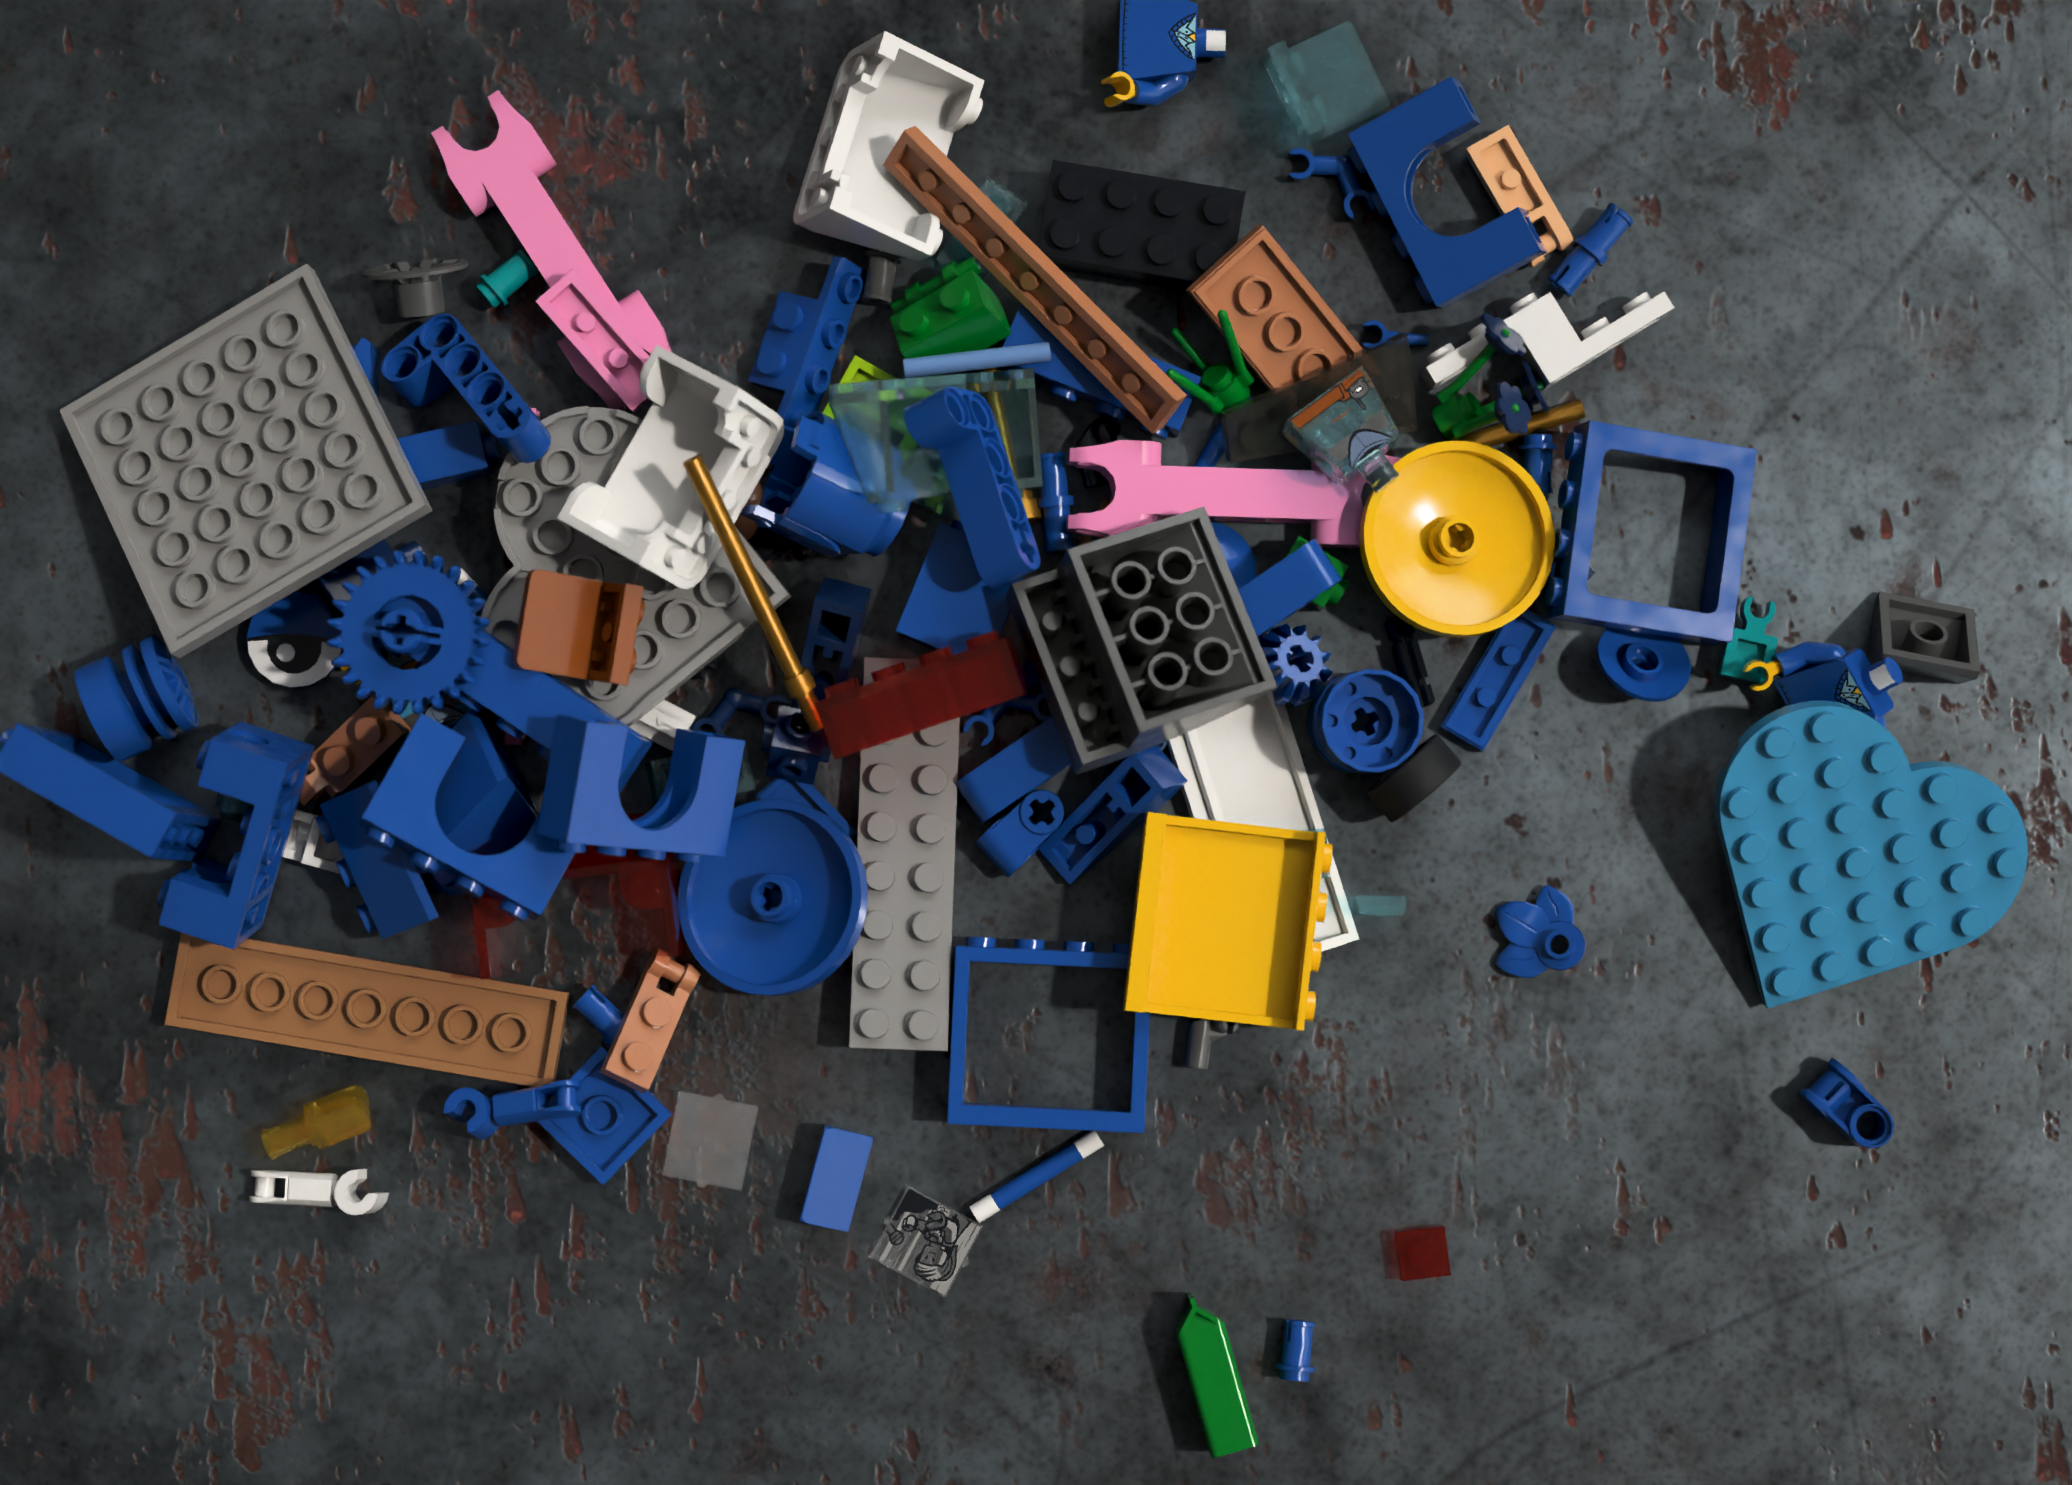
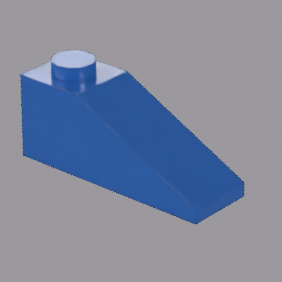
M1157 745L1128 756L1039 847V850L1069 885L1073 884L1143 825L1146 812L1157 813L1187 782V779Z

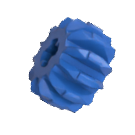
M1287 623L1280 624L1271 632H1265L1258 638L1277 684L1276 690L1271 692L1273 693L1275 706H1283L1289 702L1293 708L1300 707L1307 703L1308 699H1315L1325 689L1323 683L1329 680L1333 673L1324 665L1330 659L1332 653L1320 651L1317 646L1320 644L1322 635H1315L1309 639L1307 637L1306 625H1297L1291 629Z

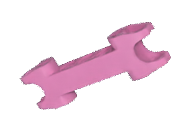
M499 90L487 97L499 123L497 138L489 147L478 151L464 149L443 126L431 133L445 162L448 176L475 217L497 205L550 288L573 269L649 356L656 345L672 352L663 326L639 289L617 302L537 179L557 166V163L531 123L508 103ZM566 336L557 341L577 375L603 399L610 409L622 411L627 409L622 399Z
M1117 440L1106 444L1069 448L1067 465L1100 472L1109 481L1112 495L1109 505L1104 510L1068 515L1066 517V532L1105 538L1205 507L1210 521L1310 524V541L1316 539L1322 549H1354L1360 547L1359 530L1364 509L1361 494L1364 484L1368 481L1366 477L1374 473L1382 465L1388 470L1401 458L1379 454L1344 481H1341L1340 475L1342 476L1344 470V460L1337 465L1340 475L1337 471L1331 475L1320 465L1331 457L1330 454L1319 462L1311 457V470L1161 466L1162 444L1154 441ZM1323 447L1311 449V456L1320 451Z

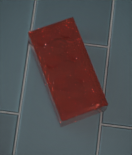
M997 630L965 640L968 647L967 651L953 655L949 646L918 657L921 666L909 671L906 670L905 664L902 662L872 672L871 675L874 682L860 687L858 679L855 678L825 688L824 692L827 698L815 702L834 760L1030 692L1011 636L1000 639Z

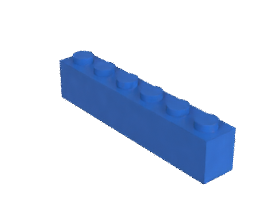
M417 596L402 597L390 603L378 619L382 620L387 612L395 608H406L424 614L431 620L434 627L444 628L443 620L438 610L426 599ZM409 625L404 628L400 627L399 630L382 627L379 629L396 633L402 638L407 636L413 637V634L440 639L438 634H428L414 630V627ZM478 630L479 636L490 640L489 646L476 648L475 653L484 659L485 664L483 666L469 665L468 670L473 675L475 681L473 684L461 680L457 681L460 689L458 700L477 712H481L485 706L500 716L495 724L505 732L519 740L526 734L540 743L536 752L545 759L550 760L557 714L597 718L627 726L550 673L516 667L513 662L514 649L486 630ZM376 638V644L398 658L401 656L400 653L391 651L384 646L380 638ZM431 645L426 652L418 656H411L418 661L414 669L429 663L440 651L441 646ZM629 726L619 776V793L653 744Z

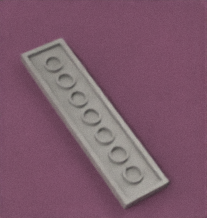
M864 657L857 850L865 868L868 904L861 934L853 948L849 1048L948 1052L958 790L955 783L958 781L962 661Z

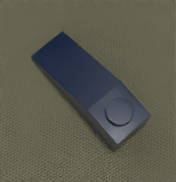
M824 577L814 599L800 664L802 668L808 667L816 684L813 691L823 712L828 714V724L825 726L824 733L834 734V740L861 639L872 589ZM795 698L792 699L791 707L798 706Z

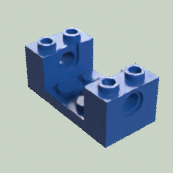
M243 721L236 723L225 731H221L218 735L211 738L210 741L206 740L196 763L197 769L202 770L198 786L253 804L254 807L249 806L243 816L240 834L245 835V840L241 853L236 852L229 866L201 857L192 864V868H182L177 875L165 880L157 899V906L163 908L158 925L232 950L263 926L315 748L314 745Z

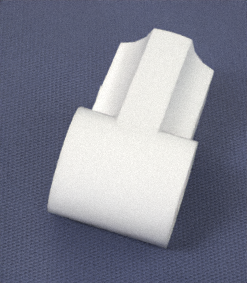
M664 699L641 719L632 724L630 728L643 737L673 751L677 728L691 730L697 716Z

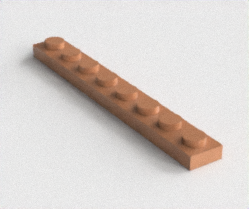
M916 126L904 130L883 166L931 214L937 216L940 223L1152 434L1162 429L1187 395Z

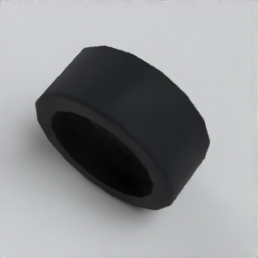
M1435 734L1416 747L1414 753L1403 763L1391 768L1368 790L1367 795L1390 822H1394L1407 814L1442 785L1461 766V761L1441 737Z

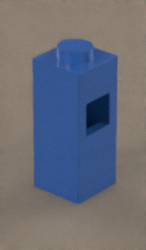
M477 420L397 438L422 490L495 474L492 461L499 459L497 442L492 432H485L484 426Z

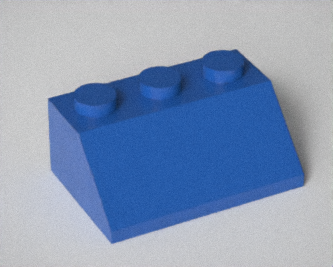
M372 780L319 804L323 814L315 817V820L326 844L336 841L344 859L335 863L347 889L357 885L365 903L357 906L356 909L368 934L378 930L383 940L439 916L416 866L409 861L410 853L395 844L391 850L375 844L364 836L367 829L358 825L379 788L377 781Z

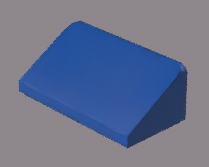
M828 1124L825 1125L799 1222L849 1232L874 1139L873 1136Z

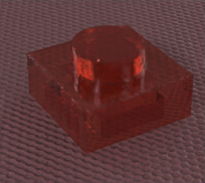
M1444 1225L1394 1231L1401 1281L1451 1275Z

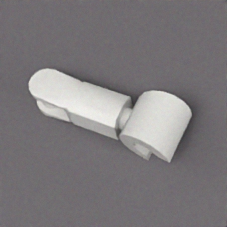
M367 1169L350 1170L343 1174L340 1179L335 1173L251 1170V1176L255 1177L254 1196H249V1202L317 1207H335L337 1204L347 1214L363 1215L380 1210L387 1202L389 1195L388 1192L368 1193L363 1200L358 1198L356 1189L360 1183L367 1179ZM275 1178H286L284 1197H274Z

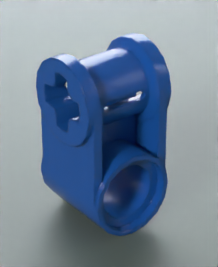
M1036 790L1027 795L1008 814L1005 813L974 843L1009 878L1039 849L1038 846L1059 827L1064 816L1063 803L1059 796L1052 791ZM1035 799L1040 803H1045L1048 799L1052 801L1055 805L1051 811L1052 816L1055 818L1053 822L1048 824L1046 821L1041 820L1035 824L1030 819L1034 812L1030 805L1031 802Z
M1834 1058L1827 1062L1828 1070L1809 1089L1802 1088L1798 1092L1800 1098L1818 1116L1831 1124L1848 1142L1855 1146L1867 1148L1881 1147L1893 1135L1894 1122L1888 1110L1865 1089L1863 1084L1844 1065ZM1869 1111L1877 1119L1878 1128L1874 1136L1864 1139L1857 1132L1856 1123L1861 1114Z

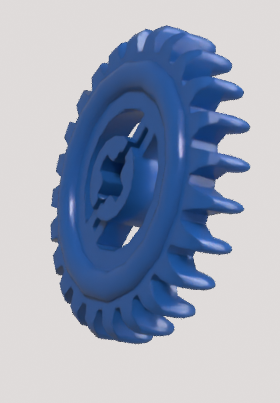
M396 550L393 553V567L384 558L375 556L376 574H373L364 567H357L356 571L360 576L362 584L358 586L347 581L342 582V586L349 593L351 599L349 601L332 600V604L342 611L344 615L343 618L328 619L326 621L327 625L341 630L340 636L327 640L326 644L333 648L343 649L344 651L339 657L331 661L333 666H350L351 668L341 679V682L346 685L359 681L362 682L355 694L356 698L366 699L376 692L373 707L379 710L383 709L392 699V711L397 715L405 711L410 701L413 712L420 715L424 712L426 699L431 702L434 708L441 709L443 707L444 691L451 697L458 699L460 697L458 680L469 684L474 683L475 679L468 670L469 665L483 666L485 664L484 659L476 654L475 650L476 648L490 645L489 639L478 635V630L489 626L490 620L476 617L475 615L485 605V600L482 598H468L475 588V582L467 580L459 585L457 584L461 575L460 567L452 566L443 574L444 559L436 555L427 567L425 555L419 550L413 553V559L409 565L404 553ZM417 596L426 599L438 610L443 620L444 628L434 627L431 620L424 614L406 608H395L387 612L382 620L378 619L390 603L402 597ZM409 625L414 627V630L428 634H438L440 639L413 634V637L407 636L402 638L396 633L379 629L382 627L399 630L400 627L404 628ZM376 638H380L383 645L389 650L408 656H418L426 652L431 645H439L441 648L429 663L417 669L403 670L392 666L382 657L376 645Z

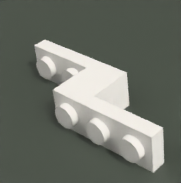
M1665 291L1652 299L1645 292L1622 307L1626 315L1611 324L1604 317L1581 331L1584 337L1583 341L1579 339L1551 292L1537 299L1534 292L1520 299L1509 307L1513 315L1503 321L1522 337L1524 341L1523 346L1526 349V353L1522 357L1528 361L1537 381L1543 383L1542 390H1545L1668 315L1674 309V306ZM1483 323L1468 332L1471 340L1457 349L1454 348L1452 343H1448L1426 358L1430 365L1424 369L1421 377L1430 391L1460 374L1486 347L1488 341L1485 338L1486 326Z

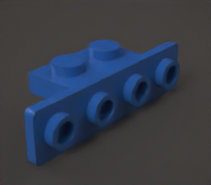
M834 256L832 258L818 300L784 291L779 292L748 382L760 388L784 394L777 414L783 419L784 425L794 429L796 421L800 416L805 417L813 411H818L823 394L829 386L831 372L838 352L845 341L847 327L856 302L862 294L866 271L844 257Z

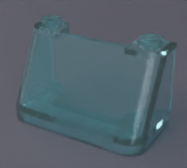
M1034 368L827 385L829 406L867 503H877L878 513L899 512L908 510L907 501L952 494L938 450L918 445L909 434L904 420V410L907 406L948 386L977 392L986 399L993 412L1021 498H1024L1023 488L1043 486Z

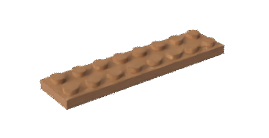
M181 932L164 1025L536 1087L555 1082L570 992L249 938L232 950Z

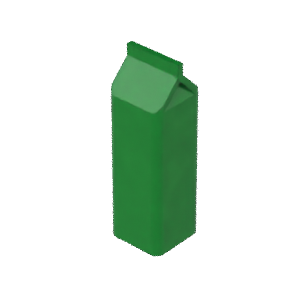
M1188 1293L1186 1295L1189 1304L1174 1332L1211 1458H1216L1259 1445L1225 1323L1221 1317L1196 1304L1194 1296Z

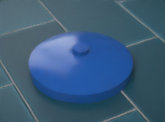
M783 799L757 800L733 808L725 857L705 855L704 863L685 861L678 888L680 925L687 945L696 960L712 977L735 990L760 996L776 997L799 993L812 988L832 975L842 965L856 945L865 922L868 904L865 868L860 854L849 835L840 825L823 812L804 804Z

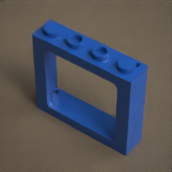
M1591 420L1574 426L1573 432H1570L1567 437L1564 449L1565 460L1569 461L1567 480L1562 482L1558 494V507L1563 509L1561 528H1557L1555 531V551H1553V557H1557L1554 577H1550L1545 591L1546 605L1550 606L1549 619L1714 646L1732 642L1757 449ZM1607 451H1617L1719 469L1700 612L1598 596L1589 592L1587 580L1603 460Z

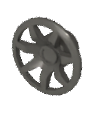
M436 258L422 259L419 267L411 268L408 262L400 261L368 268L362 272V278L390 280L392 282L397 317H422L445 312L441 276L445 273L465 269L469 264L467 260L461 258H438L440 261L437 264Z

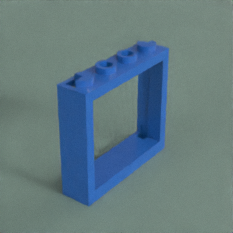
M16 723L14 729L8 728L0 737V742H2L0 745V772L150 858L197 861L202 857L223 820L123 762L115 760L114 757L71 733Z
M967 936L966 946H956L947 1124L1145 1133L1150 1013L1148 1012L1134 1013L1130 1110L963 1102L970 961L1127 969L1130 944L1113 943V953L1093 952L1094 942L1064 941V951L1044 950L1045 940L1015 939V948L995 947L996 938Z

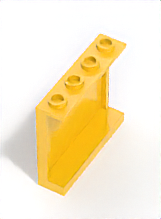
M1146 812L1123 1010L1304 1031L1305 1021H1313L1316 1006V992L1308 991L1310 971L1318 972L1321 960L1322 944L1321 942H1314L1316 922H1324L1327 906V893L1319 892L1321 873L1330 872L1333 847L1332 844L1325 843L1326 832H1308Z

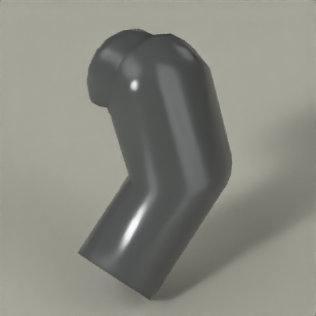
M1194 1018L1189 1024L1184 1066L1208 1069L1211 1044L1227 1034L1236 1032L1240 1023Z

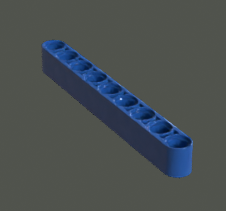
M1313 539L1238 589L1255 633L1257 637H1260L1343 579L1316 539ZM1053 716L955 783L981 824L989 821L1071 765Z

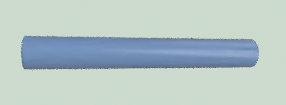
M1049 342L906 358L903 359L905 378L1048 362L1051 361Z

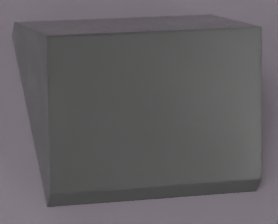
M1879 591L1875 601L1866 657L1871 665L1886 657H1891L1899 665L1902 673L1958 684L1975 680L1980 674L1974 609Z

